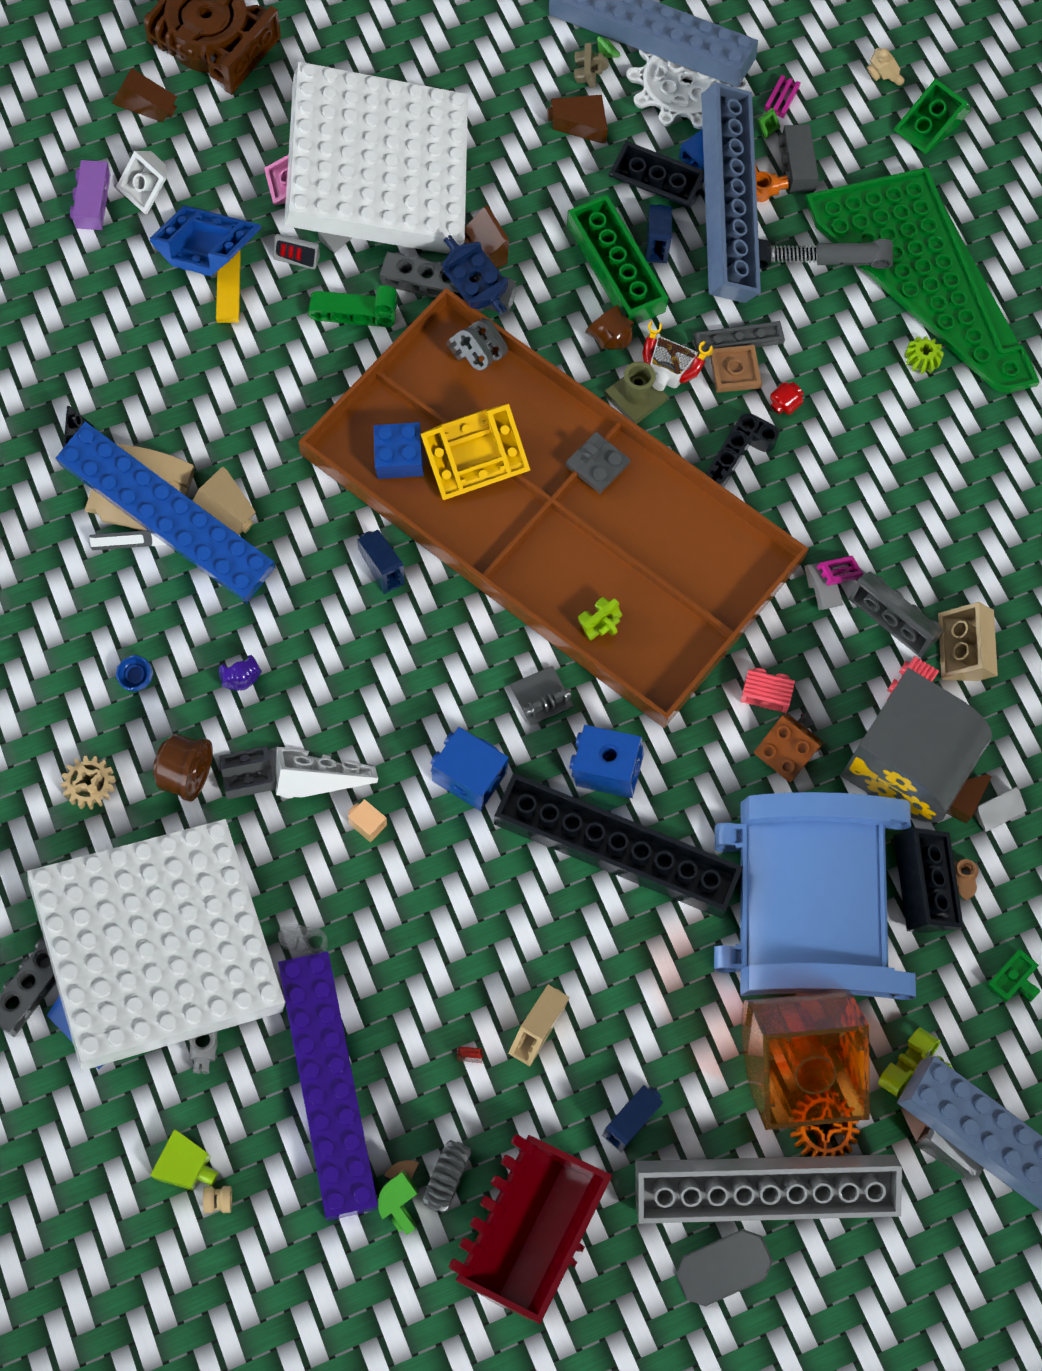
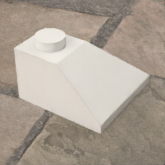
M134 151L116 188L144 214H148L167 178L166 164L152 151Z

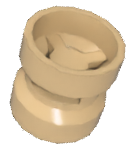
M223 1186L221 1189L204 1187V1213H213L215 1210H220L222 1213H231L232 1187Z

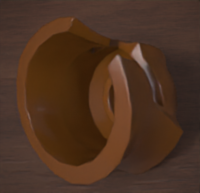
M616 305L598 317L586 329L585 334L595 338L602 349L623 350L632 340L634 322L624 317L620 312L619 305Z

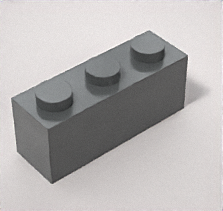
M810 124L786 125L782 135H779V148H783L781 161L782 166L786 167L784 175L788 179L789 192L815 191L819 177Z

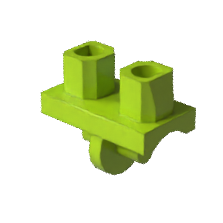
M602 597L595 604L598 612L591 615L588 611H584L578 616L586 638L591 641L599 634L603 636L607 632L614 636L618 632L615 625L620 622L619 618L623 615L619 609V602L615 598L609 601Z

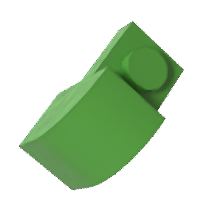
M405 1169L389 1180L382 1188L378 1198V1210L382 1219L392 1213L394 1217L391 1220L399 1232L404 1231L408 1235L418 1225L403 1204L417 1195L419 1189Z

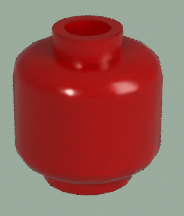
M792 381L790 383L783 382L771 393L770 399L772 404L770 406L779 415L781 413L791 415L803 403L802 396L804 392Z

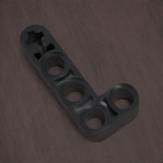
M743 414L711 463L706 475L715 481L717 474H719L720 477L716 479V482L725 487L749 446L762 452H770L775 448L779 436L778 428L754 414ZM743 426H749L751 429H746ZM764 436L770 437L771 440L765 439ZM733 443H737V444H739V445H741V446H740V447L734 446ZM726 460L730 464H724L722 461Z

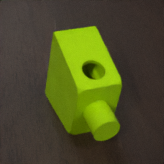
M174 1129L150 1176L157 1181L194 1191L199 1181L213 1186L219 1172L207 1166L211 1156L206 1151Z

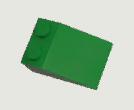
M935 78L893 130L923 154L927 155L961 124L971 112L967 101Z

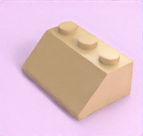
M976 602L938 613L940 628L944 630L939 637L941 679L980 681L998 676L994 610L981 602Z

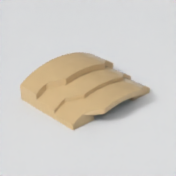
M116 444L187 497L195 473L192 464L155 450ZM93 489L91 490L85 512L98 514L104 523L146 531L144 527Z

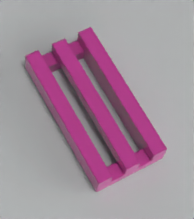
M781 75L765 105L764 111L771 109L781 86L785 85L774 106L776 116L784 118L801 82L797 81L794 83L793 79L789 78L786 80L785 76ZM789 88H792L793 90L782 111H779L778 109Z
M853 556L824 561L816 566L818 570H823L821 576L828 579L826 581L827 586L857 580L864 575ZM846 564H851V565H852V566H848V567H846V566L840 567L839 569H834V570H830V569H829V568H833V567H837V566H842V565H846Z

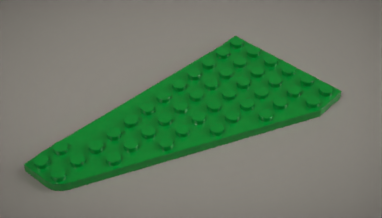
M928 167L806 194L805 201L816 229L832 243H872L878 239H888L893 242V265L891 267L876 269L871 265L857 266L991 388L1002 393H1012L1038 386L1040 381L1032 362L1023 346L1019 345L944 207Z

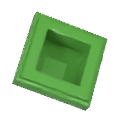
M603 37L597 38L598 51L603 54V57L619 58L621 56L620 52L609 40Z
M771 108L757 119L765 139L781 127L774 108Z

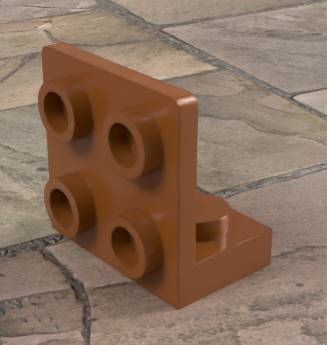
M787 713L781 716L756 748L754 754L788 782H792L811 757L825 743Z

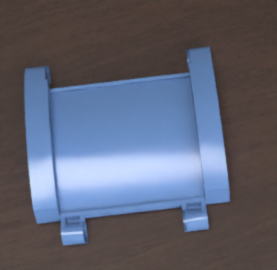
M825 792L751 795L741 801V824L718 823L715 825V850L725 853L741 851L740 866H743L740 873V944H735V946H714V970L721 973L740 972L741 996L815 993L872 996L898 1000L915 999V972L895 971V968L888 967L885 828L904 830L911 827L910 802L882 796Z

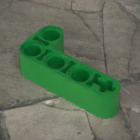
M387 285L379 286L376 290V296L315 291L310 296L308 316L313 320L323 322L391 327L395 324L397 291L395 288Z

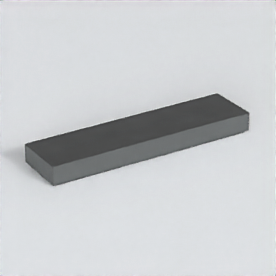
M780 321L693 333L696 352H698L697 356L700 354L699 345L703 341L706 342L702 349L703 352L709 351L711 345L713 349L755 345V348L784 344L785 342Z

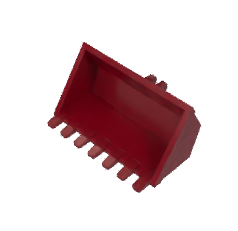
M515 1134L511 1143L521 1150L516 1160L509 1155H504L501 1164L508 1168L510 1172L506 1180L494 1175L491 1185L500 1190L495 1201L488 1196L482 1198L480 1205L490 1212L485 1222L475 1216L472 1218L470 1226L477 1230L479 1234L475 1242L465 1237L462 1238L459 1247L469 1253L464 1264L453 1258L448 1267L458 1274L455 1281L477 1292L498 1306L527 1320L541 1324L568 1266L576 1267L577 1261L573 1256L576 1251L583 1252L585 1248L580 1241L612 1175L533 1136L528 1135L527 1139H524L520 1135Z

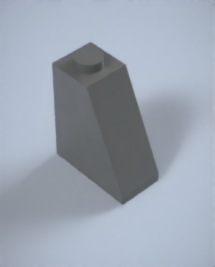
M927 1125L915 1143L916 1147L967 1180L975 1175L978 1177L984 1169Z

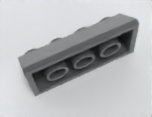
M871 571L857 580L848 599L920 658L935 644L944 631L935 620L926 617L918 606L910 604L899 591L890 588L882 577L874 575Z

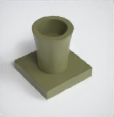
M639 361L629 364L624 371V377L606 389L604 393L605 397L635 424L639 423L668 400V395L664 391H658L652 386L656 379L653 367Z

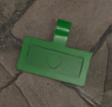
M1019 949L987 984V987L1005 1003L1018 989L1028 1001L1032 1002L1040 993V990L1027 979L1039 965Z

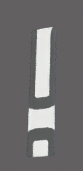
M148 530L89 535L92 550L167 545Z

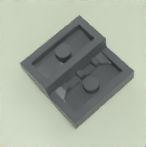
M267 746L219 756L227 799L276 790Z

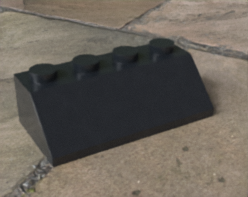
M625 141L609 173V177L689 208L695 204L704 184V170L629 141Z
M912 828L894 835L907 931L930 933L964 928L950 833Z

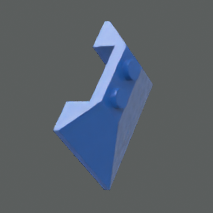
M184 205L150 237V242L172 266L212 276L237 254L261 229V225Z

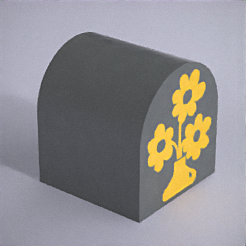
M907 668L848 762L841 777L870 795L909 801L911 818L924 822H940L946 816L992 739V731L986 720L966 702L912 669Z

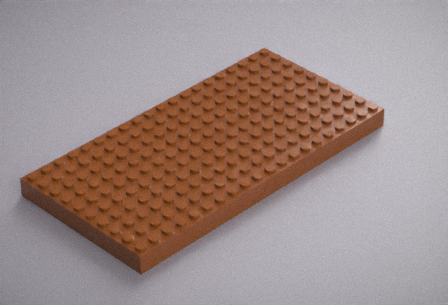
M447 288L435 298L298 441L300 454L663 728L669 724L800 566L809 549L477 309L470 308L467 302ZM482 318H486L493 323L506 342L508 352L500 360L492 361L489 367L477 370L474 369L467 358L458 362L446 342L459 331L471 326ZM483 327L480 331L484 334L487 330ZM496 346L493 350L496 353L500 349ZM480 356V358H478L479 361L482 362L484 360V357ZM509 404L530 467V471L442 500L423 440L424 476L377 479L373 425L420 422L421 433L464 416ZM595 432L599 433L631 460L628 467L601 494L579 478L575 471L572 472L565 466L566 461ZM602 597L609 601L615 598L619 602V609L623 615L619 618L620 622L615 625L618 632L614 636L608 632L603 636L599 634L589 641L579 623L578 616L584 611H588L591 615L598 612L595 604Z

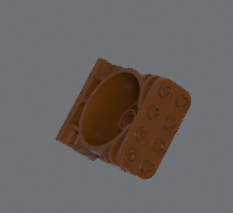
M158 0L157 5L150 12H147L144 17L148 43L151 45L157 44L158 48L162 51L168 50L170 55L175 56L181 64L192 70L209 73L210 77L224 84L225 92L231 95L281 38L278 9L270 6L267 10L259 5L246 6L244 0ZM181 16H182V21H183V25H182V26H180V22H179V19H180Z

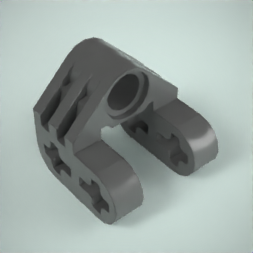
M482 318L471 326L459 331L446 342L458 362L467 358L474 369L477 370L489 367L492 361L500 360L508 352L506 342L493 323L486 318ZM483 327L487 330L484 334L480 331ZM498 346L500 350L495 353L493 349ZM480 356L484 357V360L482 362H480L478 359L480 358Z

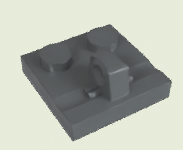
M595 432L566 461L565 466L572 472L575 471L579 478L601 494L628 467L631 460L599 433Z

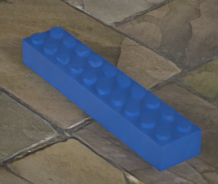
M87 422L83 423L56 456L60 466L246 604L275 569L273 560Z

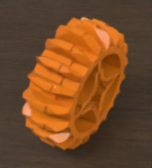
M816 1093L813 1095V1101L806 1097L804 1099L805 1105L799 1103L796 1106L799 1112L791 1114V1117L796 1121L790 1122L789 1127L797 1129V1131L792 1132L790 1137H798L799 1139L794 1144L795 1148L801 1145L805 1148L801 1151L802 1156L808 1152L811 1153L810 1157L817 1155L845 1156L844 1152L850 1154L853 1151L849 1144L856 1145L858 1140L851 1135H858L860 1130L852 1128V1126L856 1125L859 1121L856 1118H850L855 1112L853 1109H850L848 1112L844 1109L848 1104L846 1101L840 1105L837 1104L839 1096L835 1095L832 1101H830L829 1094L824 1093L821 1101L819 1094ZM821 1108L818 1121L805 1122L806 1116L810 1111ZM831 1111L840 1118L842 1124L833 1121ZM823 1123L827 1124L826 1127H829V1131L825 1134L819 1129V1126ZM806 1131L816 1136L819 1147L810 1141ZM843 1134V1139L839 1146L827 1149L831 1136Z

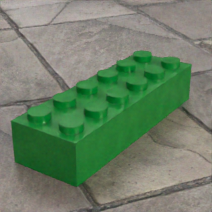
M608 195L568 210L567 227L613 306L619 305L621 314L633 321V326L665 313L668 296Z

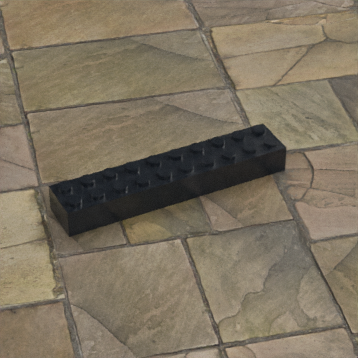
M513 773L494 815V825L721 919L726 912L743 866L516 773Z

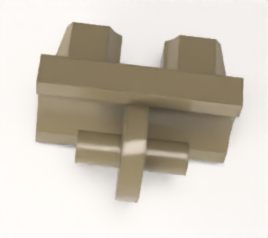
M585 43V50L575 52L577 67L584 66V68L574 70L576 82H587L590 88L596 87V73L602 74L604 70L608 69L609 60L603 57L602 53L596 55L592 51L591 43Z

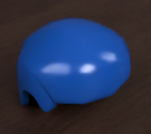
M131 655L123 659L117 666L116 678L120 686L128 691L138 692L146 689L152 682V666L143 657Z

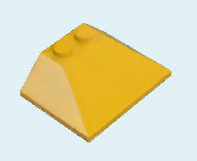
M509 404L485 409L421 433L442 500L530 471Z

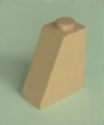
M224 467L220 468L199 488L192 500L238 535L242 531L246 533L254 523L251 519L255 514V510Z
M547 985L521 1025L508 1054L531 1066L561 1016L570 997L561 990Z

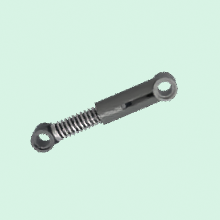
M758 239L760 269L768 268L772 262L775 263L776 261L778 263L780 261L782 263L784 261L786 263L787 261L790 263L791 261L794 263L795 261L798 263L799 261L802 263L803 261L805 263L813 261L815 263L816 261L817 265H871L876 269H886L893 265V242L888 239H878L872 243H818L815 247L813 245L811 247L809 245L807 247L800 245L799 248L797 245L795 248L793 245L791 248L789 245L787 248L785 245L783 248L782 246L778 248V246H771L768 240Z

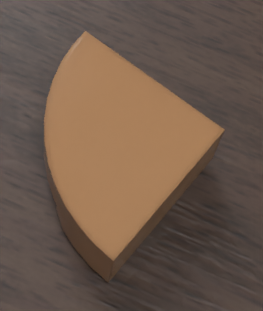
M411 1160L400 1161L391 1166L384 1177L391 1180L405 1169L412 1179L419 1166V1162Z

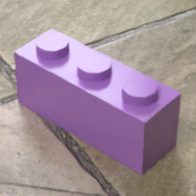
M81 160L80 169H76V182L78 183L77 187L73 188L74 206L70 207V218L74 220L76 229L103 230L111 176L108 162Z

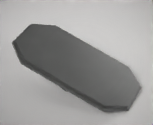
M742 1229L684 1255L676 1276L686 1300L702 1306H708L764 1281L773 1263V1259L762 1235Z

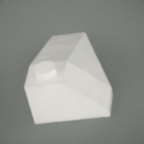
M277 747L275 789L276 795L283 798L306 797L378 782L376 768L373 766L348 760L338 763L332 760L331 756L327 755L317 758L309 756V751L302 749Z

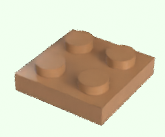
M755 345L713 349L710 360L717 393L761 388L762 381Z

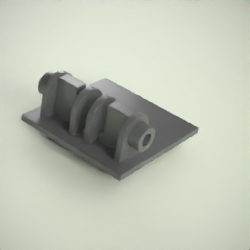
M553 666L510 684L530 726L574 707L570 700L571 694L569 689L564 688Z

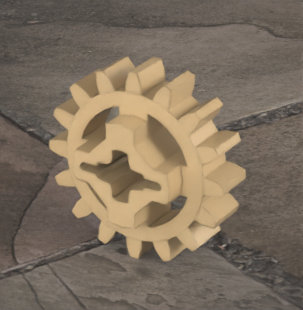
M84 756L83 762L74 759L76 765L74 767L67 765L69 773H62V777L65 782L61 783L62 789H65L63 792L64 796L70 798L69 801L72 805L78 802L80 809H83L85 804H88L90 810L93 809L94 803H97L100 807L103 806L101 800L103 798L110 800L108 792H115L114 786L111 785L116 782L115 777L111 776L114 773L112 768H107L105 760L99 763L97 756H94L92 761H89L87 756ZM90 780L91 784L87 786L85 782Z

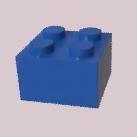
M420 422L373 425L377 479L424 476Z

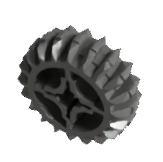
M450 1140L443 1148L423 1197V1203L429 1209L441 1213L448 1210L470 1159L471 1150L469 1147L464 1146L465 1144Z

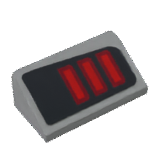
M276 234L273 257L277 261L316 269L320 258L319 244Z

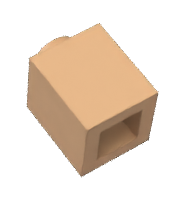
M365 799L360 804H354L348 812L349 825L370 843L387 826V818Z

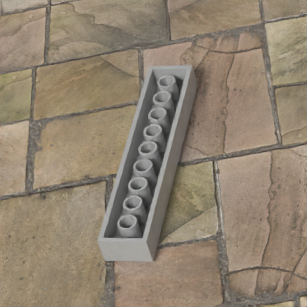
M895 1154L635 1161V1211L639 1224L901 1217L902 1165Z

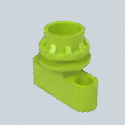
M919 1027L908 1040V1050L905 1054L901 1053L899 1055V1061L896 1065L893 1063L888 1065L882 1073L878 1085L899 1098L919 1062L934 1055L940 1045V1040ZM936 1056L944 1062V1059L941 1056ZM944 1062L945 1064H947L949 1067L952 1068L951 1064H949L948 1062Z

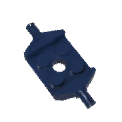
M448 235V238L445 237L444 242L451 252L443 262L442 270L470 308L480 309L490 305V307L493 306L499 315H502V312L505 313L507 308L502 304L500 298L506 292L508 279L504 278L482 250L481 243L474 242L458 245L451 235ZM473 275L482 277L479 282L474 283L470 281Z

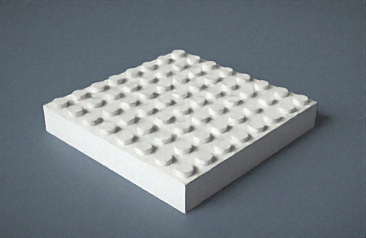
M298 61L293 77L284 226L445 254L451 252L444 242L445 237L448 238V235H451L458 245L464 244L468 94Z
M226 819L27 871L30 891L81 1071L283 1012L285 1000Z

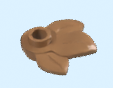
M963 859L958 862L954 861L959 895L964 900H968L975 895L977 890L975 880L979 872L978 867L969 859ZM966 869L970 874L965 875L961 871Z

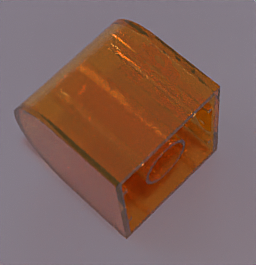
M849 990L744 1001L741 1028L745 1068L751 1095L765 1130L870 1119L869 1024Z

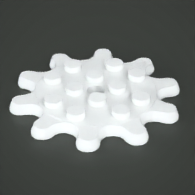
M640 49L639 53L647 64L639 68H629L626 72V76L631 83H637L644 87L643 91L634 96L636 107L641 109L648 106L658 107L661 110L658 118L663 126H670L678 117H686L691 120L694 128L703 129L701 94L715 82L735 87ZM744 78L740 86L735 88L745 90L748 86V81ZM687 79V80H691L692 82H691V84H690V83H685V82H683V81L681 82V80Z

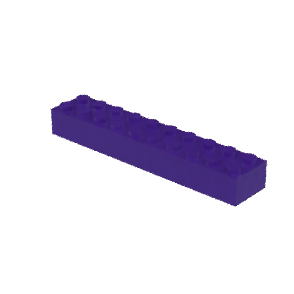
M327 951L279 961L278 965L326 1220L330 1221L378 1210L329 953Z

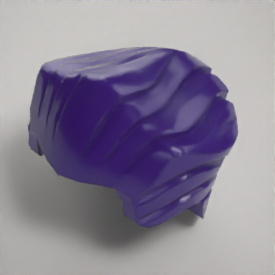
M249 655L247 660L236 662L231 667L227 668L223 664L218 669L222 687L234 691L248 689L262 673L261 668L252 655Z

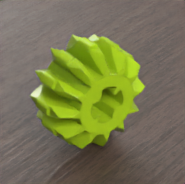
M927 335L923 337V340L917 336L914 341L909 342L905 351L906 365H913L912 371L918 369L921 375L925 373V370L931 374L934 369L939 368L943 359L942 344H935V338L931 341L928 340Z

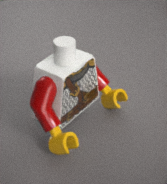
M650 321L648 325L650 334L649 337H646L642 356L643 361L651 365L655 370L656 379L652 385L653 388L658 391H663L666 385L677 388L681 383H686L696 378L706 362L704 360L705 357L713 353L712 345L709 351L703 352L702 349L706 342H701L699 345L700 354L697 356L698 352L659 336L656 339V335L661 332L662 324L660 322L659 329L654 331L651 329L652 321Z

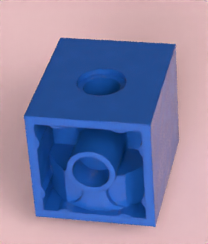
M584 725L582 733L578 732L576 738L578 750L576 755H572L569 766L572 769V777L575 780L576 787L633 799L644 757L642 737Z
M458 727L455 733L450 732L445 739L444 744L446 746L442 752L437 751L431 760L432 782L479 811H482L507 774L509 757L501 753L486 740L475 737Z

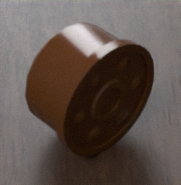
M173 734L165 740L157 751L153 765V776L159 790L179 795L185 801H194L202 791L210 771L213 756L212 742L205 738L198 740L182 734Z

